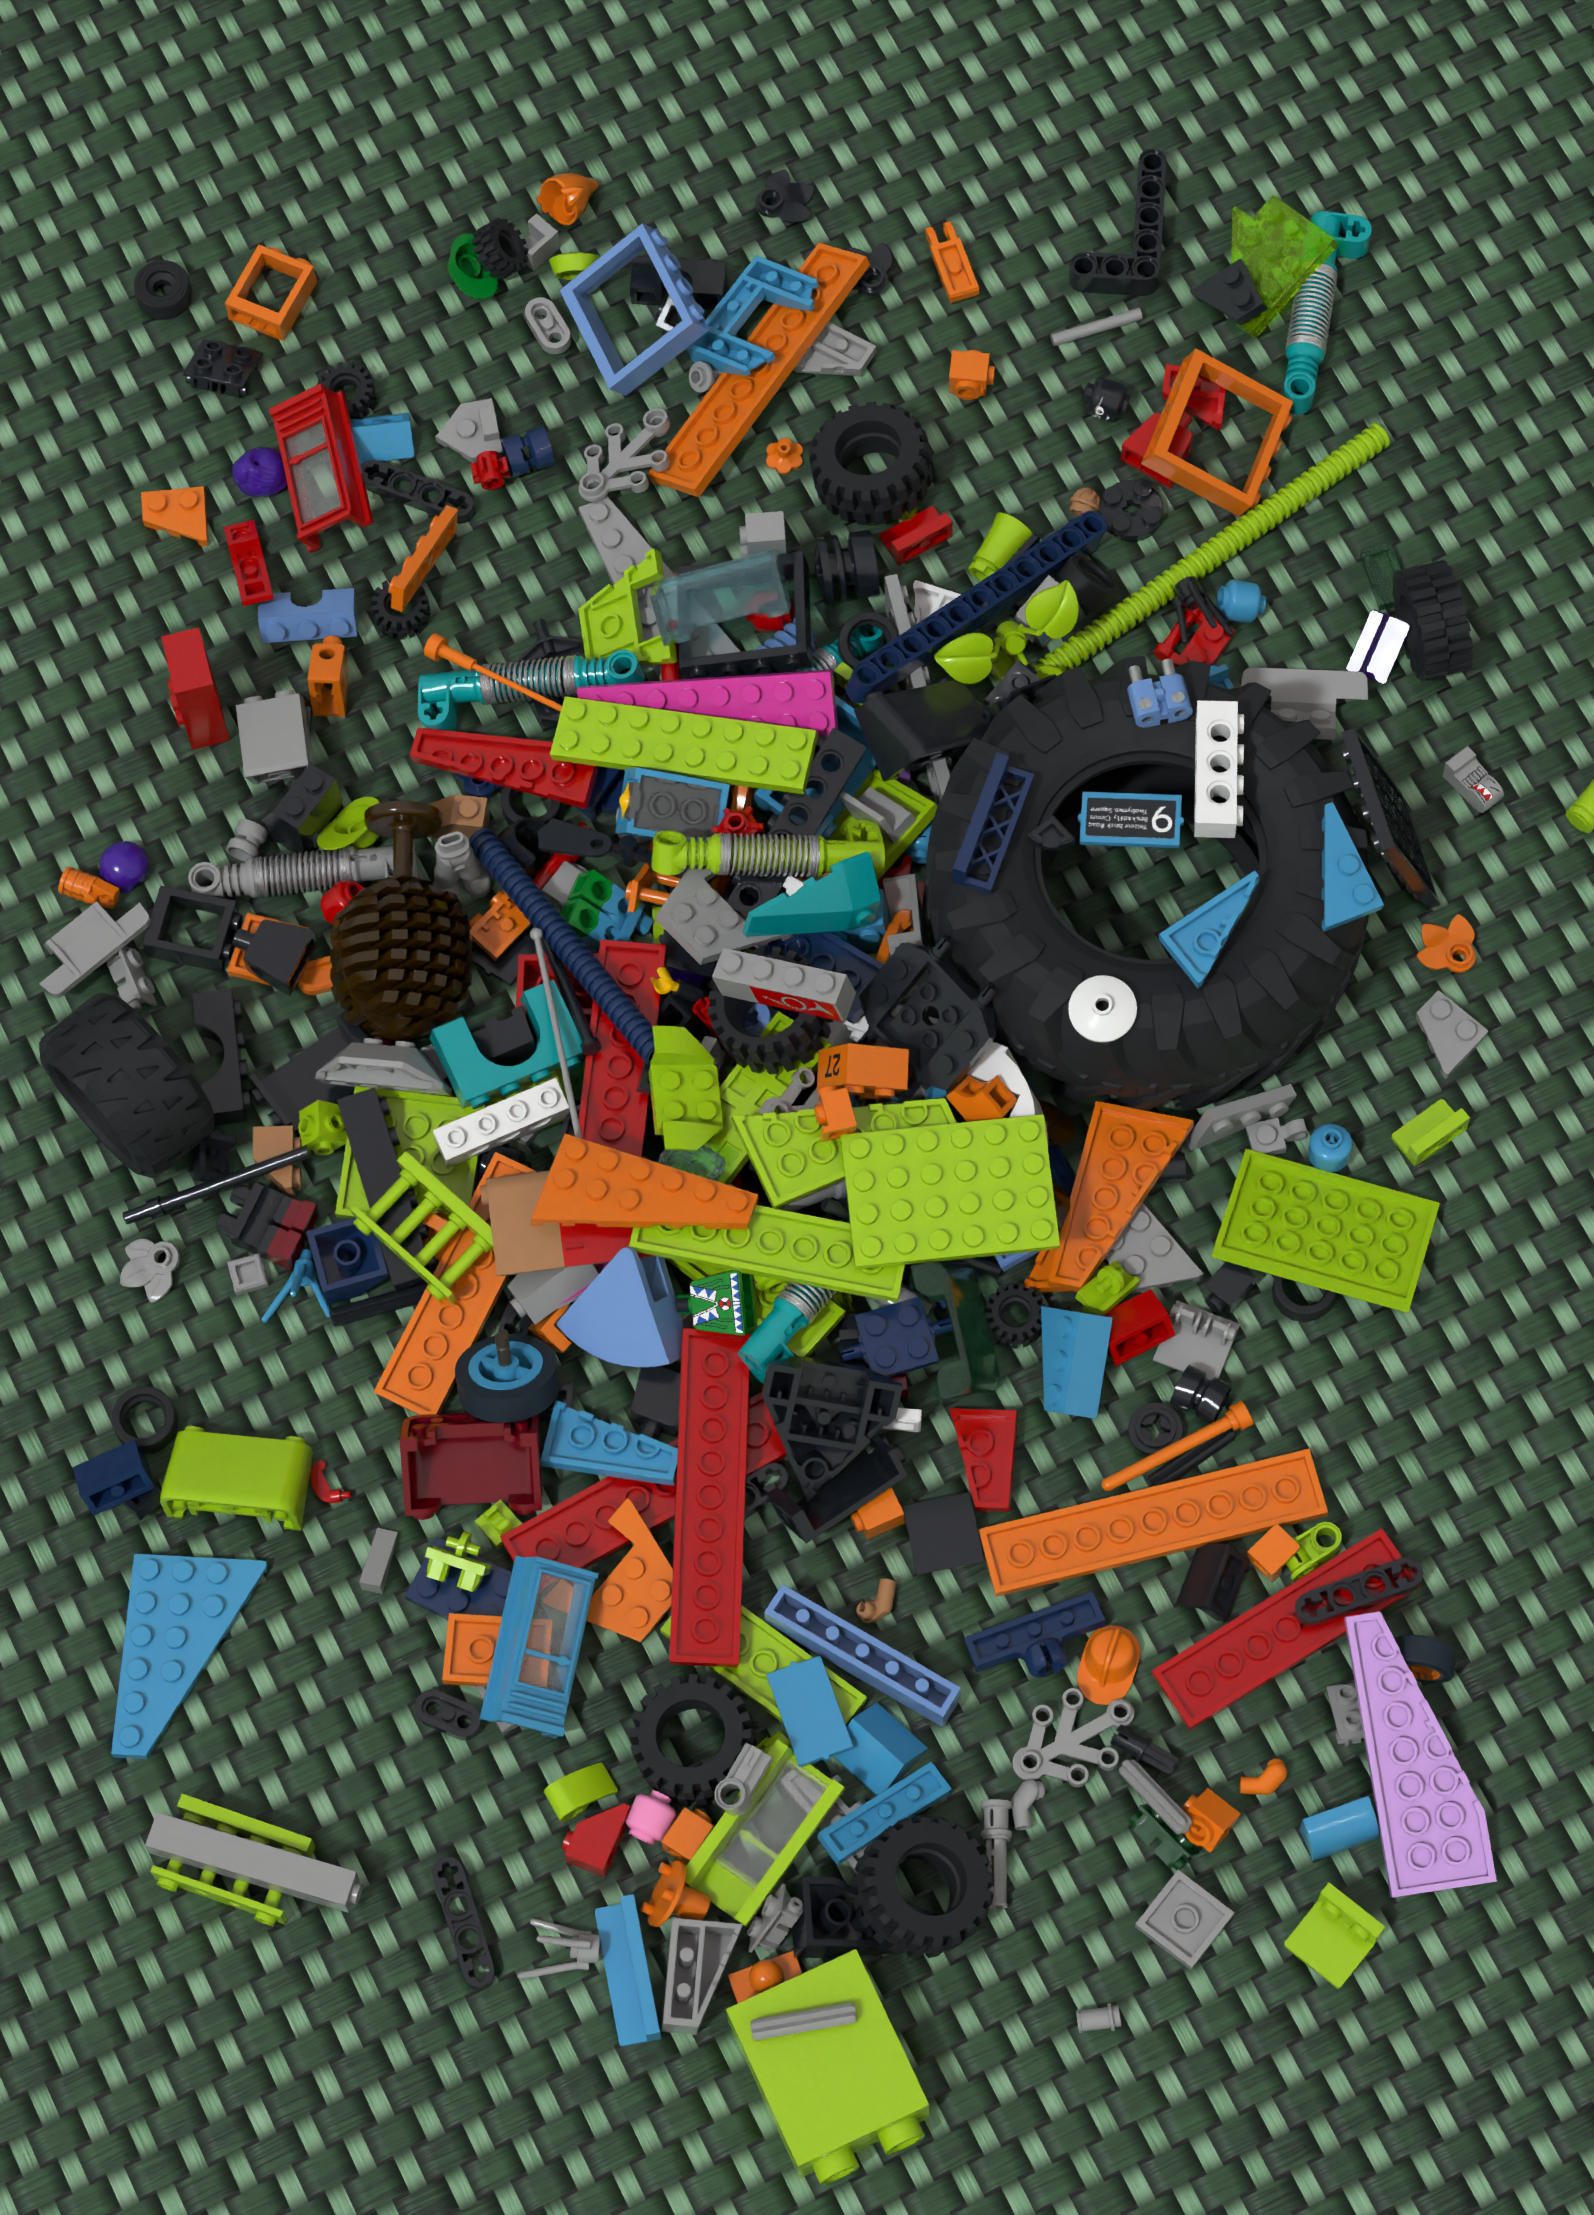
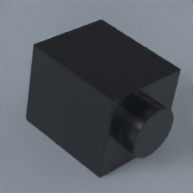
M1225 1262L1204 1286L1203 1297L1205 1298V1303L1216 1313L1223 1312L1226 1316L1230 1317L1254 1290L1256 1276L1243 1266Z

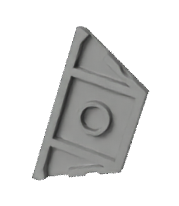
M1143 1202L1103 1260L1107 1266L1116 1260L1128 1274L1136 1276L1141 1280L1139 1286L1131 1294L1144 1292L1152 1287L1173 1286V1283L1187 1280L1196 1282L1201 1280L1204 1274Z

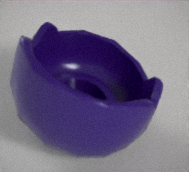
M119 841L112 844L103 852L100 859V878L118 887L119 892H131L135 885L145 881L148 874L150 861L146 851L136 843L129 841Z

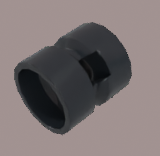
M1189 1364L1177 1383L1170 1404L1185 1412L1193 1409L1195 1410L1196 1417L1211 1424L1218 1419L1229 1397L1232 1385L1216 1377L1209 1380L1207 1379L1206 1372Z

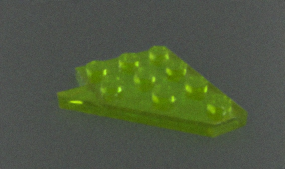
M1274 195L1253 218L1236 206L1232 209L1231 264L1240 258L1245 262L1268 308L1242 326L1234 322L1255 339L1297 293L1301 285L1305 284L1306 279L1311 277L1310 275L1320 267L1339 245L1333 237Z

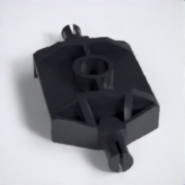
M539 619L540 626L537 620L532 624L538 640L519 658V661H527L529 659L532 661L533 659L538 660L540 658L543 660L544 658L549 659L551 657L555 659V657L561 658L562 656L566 658L568 655H581L584 658L585 656L581 648L580 639L552 636L549 634L546 621ZM555 696L553 699L551 697L548 698L563 705L564 698L562 696L559 698ZM532 699L541 725L557 728L560 711Z

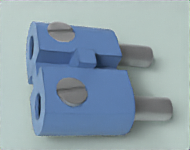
M1165 659L1161 662L1164 676H1159L1160 681L1152 683L1151 678L1143 680L1140 667L1137 665L1129 668L1132 684L1128 686L1127 692L1135 723L1139 727L1160 725V720L1168 719V723L1185 720L1193 713L1184 677L1181 674H1176L1171 659Z

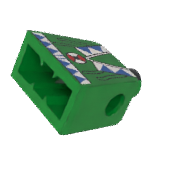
M728 1271L691 1281L690 1294H679L677 1296L676 1310L680 1315L693 1314V1324L697 1330L734 1335L752 1333L758 1328L753 1275L741 1273L740 1271Z

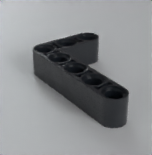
M1154 148L1147 149L1139 157L1133 255L1081 252L1071 258L1069 268V283L1074 290L1082 293L1148 296L1155 293L1158 289L1166 177V156L1162 151ZM1153 167L1156 168V170H1150L1147 168ZM1146 194H1153L1155 196L1150 197L1146 196ZM1148 247L1152 250H1143L1142 248ZM1079 271H1087L1088 273L1081 274ZM1114 272H1115V273H1118L1119 275L1113 276V275H1110V273H1114ZM1147 274L1150 275V277H1142L1140 275Z

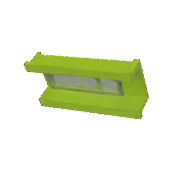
M778 1739L767 1753V1755L773 1758V1761L751 1797L750 1808L745 1813L735 1816L725 1811L686 1866L685 1883L709 1895L710 1902L746 1928L837 1799L845 1791L843 1785L834 1779L831 1780L809 1764L799 1768L794 1752ZM741 1791L738 1793V1795L735 1797V1799L730 1805H733L740 1800Z

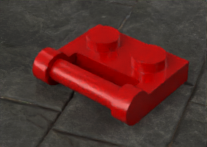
M1184 607L1186 628L1188 629L1192 622L1200 625L1199 629L1183 652L1178 655L1173 651L1181 639L1177 622L1164 642L1158 643L1153 654L1160 661L1171 659L1174 669L1190 661L1207 663L1214 666L1234 638L1236 629L1230 627L1234 632V635L1230 637L1215 618L1217 627L1211 628L1200 608L1188 610Z

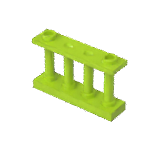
M405 1151L397 1160L402 1169L399 1173L401 1177L366 1214L354 1205L350 1209L356 1218L353 1224L366 1236L370 1233L374 1234L429 1284L426 1290L439 1302L445 1298L453 1305L456 1298L449 1288L484 1251L487 1253L491 1249L494 1252L491 1226ZM420 1185L426 1191L423 1195L425 1199L389 1236L376 1222L410 1186ZM443 1206L451 1213L448 1216L449 1221L415 1257H412L400 1244L434 1208L439 1209ZM467 1227L475 1235L472 1239L474 1243L438 1280L424 1266L459 1229L463 1231Z
M181 1794L177 1804L181 1815H184V1821L203 1826V1823L216 1826L215 1830L235 1836L239 1834L249 1838L248 1840L309 1858L312 1857L316 1847L313 1840L309 1837L185 1794ZM173 1860L169 1861L166 1869L154 1865L151 1868V1874L158 1880L157 1885L166 1890L176 1892L177 1888L193 1892L255 1914V1920L269 1926H274L275 1922L285 1925L287 1921L284 1911L277 1909L283 1893L269 1889L264 1904L244 1897L250 1884L236 1879L232 1891L228 1892L212 1886L217 1873L203 1870L199 1881L180 1875L183 1863Z

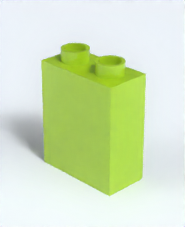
M856 1949L726 2009L728 2023L799 2178L815 2172L820 2185H826L851 2174L859 2168L854 2155L855 2152L880 2141L885 2154L889 2155L901 2151L924 2138L925 2135L919 2122L929 2118V2103ZM850 2002L855 2006L857 2020L852 2024L757 2041L752 2038L750 2022L755 2019Z

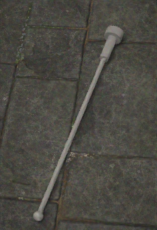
M533 928L530 931V937L535 941L575 1137L582 1139L541 942L543 932L540 928Z

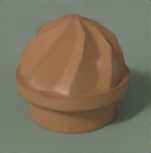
M1092 488L1079 489L1070 497L1069 503L1071 506L1069 512L1075 516H1080L1087 511L1099 512L1100 497Z

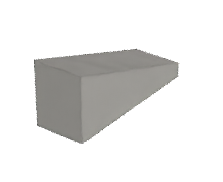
M377 1528L359 1581L362 1590L383 1594L398 1532Z

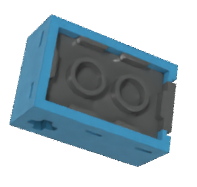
M638 767L626 768L622 794L619 798L620 806L615 833L653 840L657 832L670 830L682 833L687 838V841H689V837H694L695 841H697L698 837H703V841H705L706 837L713 835L712 827L719 826L725 816L723 810L727 806L730 784Z

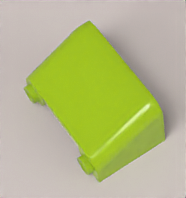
M187 1426L184 1431L177 1433L161 1490L160 1504L167 1517L184 1518V1513L187 1509H189L191 1515H198L199 1511L256 1516L263 1517L265 1522L272 1523L274 1517L275 1520L284 1521V1529L301 1531L313 1458L312 1448L305 1444V1439L295 1436H288L285 1440L211 1433L205 1432L200 1427Z

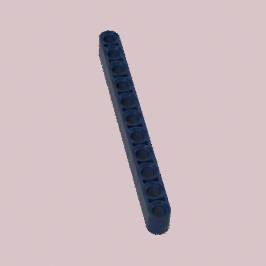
M1087 511L857 663L846 686L848 697L856 703L863 704L865 703L864 697L877 691L885 692L920 666L922 667L934 659V655L946 644L958 637L973 633L1034 592L1048 575L1055 578L1070 556H1088L1098 548L1108 526L1106 518L1096 511Z

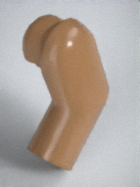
M880 1579L877 1597L866 1603L862 1601L858 1604L856 1614L863 1622L875 1623L891 1612L896 1582L890 1579Z

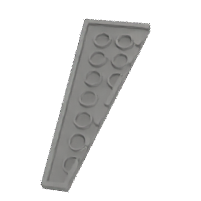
M608 496L578 508L579 515L614 585L624 577L623 571L632 564L637 566L646 558L644 554L652 548ZM663 560L665 578L637 589L644 641L661 635V623L663 624V622L667 621L678 622L677 577ZM690 593L692 658L741 652ZM661 664L651 665L658 681H662Z

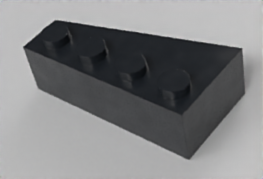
M522 1005L511 1010L513 1016L499 1021L497 1017H493L484 1021L485 1026L481 1030L474 1033L470 1032L478 1050L489 1061L501 1066H515L527 1061L535 1053L534 1040ZM433 1044L419 1049L426 1054L452 1088Z

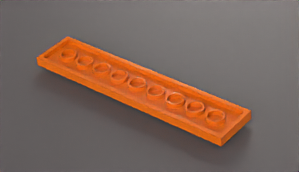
M822 243L816 245L797 271L817 279L819 283L818 288L812 290L811 298L815 302L812 312L773 303L746 341L773 352L776 358L769 364L764 362L754 368L748 376L722 372L664 450L670 460L669 467L661 472L651 468L647 473L652 482L696 497L701 496L868 269L870 263L866 256Z
M1305 1449L978 1529L994 1594L995 1597L1199 1548L1208 1543H1219L1269 1531L1276 1523L1280 1527H1285L1326 1517L1328 1510L1310 1449Z

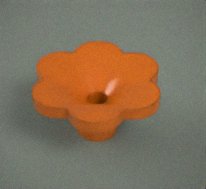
M781 438L777 443H771L766 448L768 455L766 458L767 466L771 469H777L780 474H788L792 469H799L803 464L801 457L803 454L802 446L798 443H792L789 438Z

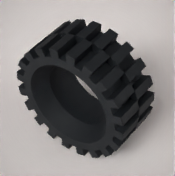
M1440 560L1396 571L1392 579L1394 586L1392 595L1395 599V603H1393L1394 611L1397 613L1399 620L1410 624V629L1403 644L1406 657L1410 659V667L1412 671H1415L1417 679L1423 682L1470 670L1472 667L1471 660L1473 659V652L1471 650L1473 643L1469 634L1471 628L1466 614H1468L1466 605H1463L1462 601L1463 595L1461 589H1458V581L1456 576L1452 574L1450 565H1447V561Z
M764 947L755 949L756 955L812 967L805 957L801 960L798 953L789 950L788 954L785 955L781 947H772L771 954H767ZM716 984L718 992L710 991L708 999L712 1006L708 1007V1015L712 1021L711 1025L730 1057H734L737 1064L743 1068L748 1064L752 1072L761 1073L763 1066L769 1074H778V1066H784L787 1072L795 1069L793 1062L800 1059L803 1064H806L811 1060L808 1054L811 1049L818 1053V1050L824 1047L820 1040L821 1036L825 1038L830 1036L831 1029L827 1022H833L834 1020L799 1013L797 1019L789 1027L777 1034L766 1037L752 1035L745 1031V1020L755 1002L723 996Z
M688 1674L689 1682L682 1683L679 1676L672 1677L670 1680L673 1686L665 1689L662 1683L653 1688L656 1693L653 1699L648 1695L644 1696L640 1701L643 1711L635 1710L632 1717L635 1728H630V1739L633 1744L631 1746L633 1757L643 1778L645 1777L648 1785L653 1790L657 1791L658 1789L660 1793L668 1796L671 1800L673 1797L677 1798L679 1805L689 1807L690 1800H696L698 1807L708 1805V1797H715L716 1786L726 1778L745 1743L754 1746V1744H757L753 1724L744 1702L739 1695L735 1697L731 1687L725 1683L720 1687L716 1678L707 1676L706 1682H701L698 1674ZM691 1709L711 1712L725 1725L724 1743L712 1760L697 1767H682L671 1763L662 1755L660 1751V1738L665 1725L670 1719L683 1711Z

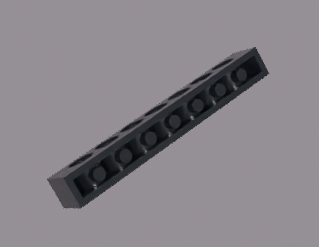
M834 727L828 737L822 734L816 743L815 752L817 755L812 761L806 789L814 788L818 790L821 797L812 799L806 793L803 795L786 792L780 804L785 806L779 816L773 813L764 828V831L768 832L766 837L768 838L769 834L773 838L777 834L778 839L781 834L784 835V839L787 834L790 836V839L793 834L796 836V839L799 834L802 839L805 834L806 836H815L862 760L867 747ZM823 762H831L837 767V771L827 772L821 764ZM799 815L804 819L805 824L794 825L790 822L789 816ZM752 873L749 876L747 874L743 876L741 874L735 875L731 882L735 886L730 896L724 893L722 898L746 921L749 911L780 894L788 875L777 877L775 874L769 879H762L758 875L753 876ZM745 894L750 895L755 899L756 904L746 906L740 901L739 897Z

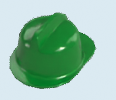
M473 234L460 235L451 246L447 264L448 273L459 289L466 295L475 299L490 298L497 290V276L491 277L490 270L485 272L482 269L484 264L478 263L477 258H479V255L473 252V248L476 247L472 244V239L475 238Z

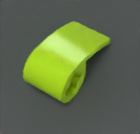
M597 1763L568 1774L544 1789V1794L560 1822H566L577 1817L587 1809L590 1803L618 1792L603 1763Z

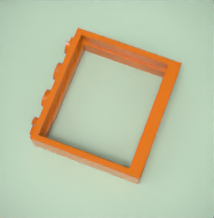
M1195 348L1182 361L1141 464L1239 517L1249 508L1254 509L1260 499L1261 493L1258 492L1260 484H1263L1270 474L1271 467L1268 464L1271 457L1276 455L1282 441L1279 440L1281 431H1284L1291 421L1292 415L1289 411L1293 401ZM1198 374L1273 414L1243 491L1168 452Z

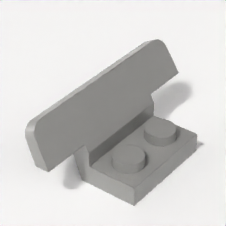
M1249 667L1242 674L1241 686L1256 682L1271 690L1269 695L1271 696L1270 711L1284 721L1293 722L1309 720L1321 732L1315 739L1335 740L1336 698L1368 700L1367 677L1362 672Z
M96 901L45 942L43 946L51 955L55 954L63 965L41 981L39 985L54 998L64 996L148 928L151 923L149 914L139 902L115 922Z

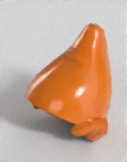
M577 173L557 174L544 181L536 200L541 205V210L545 214L549 213L560 224L571 225L585 212L590 196L598 189V183L593 178Z

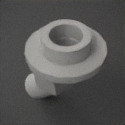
M704 361L695 362L689 371V383L696 392L709 391L722 374V371L711 369L710 365Z

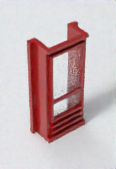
M320 383L269 408L270 416L273 417L297 525V539L306 544L307 551L312 553L321 548L319 532L346 519L352 520L363 528L374 523L344 392L339 391L335 393Z

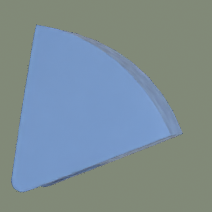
M629 1246L622 1248L556 1323L561 1331L576 1345L607 1362L630 1367H656L671 1364L681 1358L682 1329L684 1326L681 1315L676 1310V1297L664 1257L655 1256L639 1259L636 1250Z

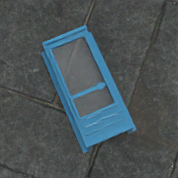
M515 1556L479 1719L489 1722H506L541 1731V1735L551 1738L564 1736L565 1716L595 1579H598L599 1573L538 1556Z

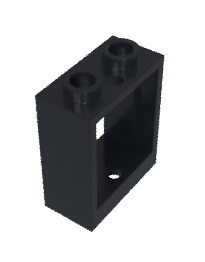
M160 886L151 915V923L147 928L143 941V947L147 957L223 973L225 962H230L233 955L234 947L231 942L234 932L237 933L241 928L243 916L239 913L236 901ZM176 906L223 915L213 951L166 941Z

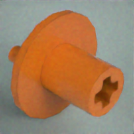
M677 1860L673 1861L670 1865L662 1862L658 1868V1872L662 1873L654 1888L650 1902H644L640 1909L641 1912L647 1914L649 1925L660 1927L671 1914L683 1919L703 1920L710 1906V1896L685 1885L686 1865L684 1862Z

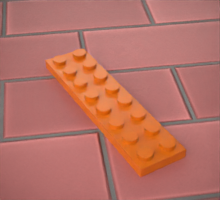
M495 1152L468 1207L491 1226L489 1205H482L480 1186L486 1185V1178L537 1171ZM467 1227L463 1231L459 1229L451 1238L433 1273L438 1280L474 1243L472 1239L475 1235ZM491 1249L487 1253L484 1251L449 1288L456 1298L453 1305L445 1298L439 1302L425 1289L374 1390L375 1394L418 1415L440 1414L456 1383L455 1366L459 1357L466 1349L476 1343L510 1276L497 1277L495 1255Z

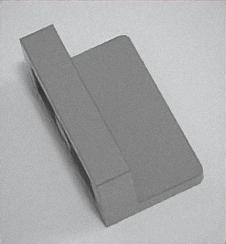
M870 786L858 799L844 791L839 795V798L853 818L876 823L880 827L881 835L894 844L916 821L911 812Z

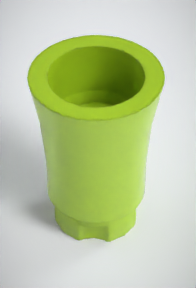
M997 513L987 536L973 557L974 561L968 568L970 574L981 582L1002 568L1033 535L1031 530L1018 519L1005 513Z

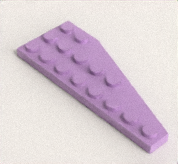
M1381 1612L1344 1617L1390 1897L1497 1882L1485 1810L1472 1790L1464 1770L1461 1769L1442 1728L1419 1689L1412 1671L1408 1668Z

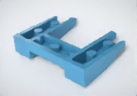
M756 255L705 320L710 330L686 348L692 362L704 361L710 365L711 369L744 376L750 375L751 370L764 362L769 364L776 358L773 352L735 337L736 333L762 300L812 312L815 302L811 295L812 290L818 288L819 283L817 279Z

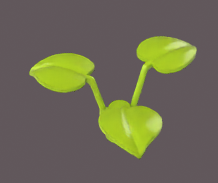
M1064 580L1056 586L1038 592L1028 601L1025 608V619L1031 628H1027L1023 624L1018 625L1014 621L1001 623L996 630L994 648L993 641L988 635L983 633L963 635L942 647L934 655L936 662L953 679L964 684L980 682L989 675L992 670L990 659L997 657L1000 646L1008 654H1017L1020 661L1026 666L1029 663L1022 652L1027 644L1024 633L1041 636L1045 632L1050 638L1059 639L1067 635L1075 626L1078 618V601L1072 585L1068 580ZM1043 665L1036 669L1038 671L1036 675L1041 679L1053 674L1059 676L1063 673L1058 667L1052 665Z

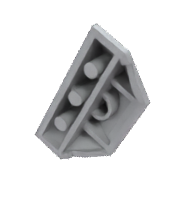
M364 1038L363 1043L352 1042L316 1072L315 1079L328 1085L375 1087L387 1090L452 1096V1088L426 1054L415 1048L414 1043L396 1041L395 1046L383 1045L384 1041L372 1038Z

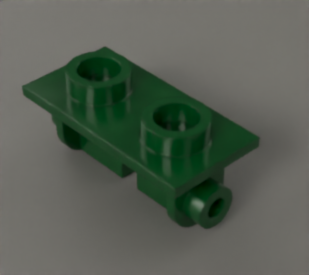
M1148 1804L1138 1807L1144 1813L1143 1815L1137 1812L1130 1818L1129 1822L1133 1825L1131 1829L1148 1846L1157 1838L1162 1841L1153 1852L1169 1869L1181 1870L1188 1863L1184 1859L1185 1856L1190 1858L1199 1854L1192 1847L1194 1844L1186 1838L1185 1834H1176Z

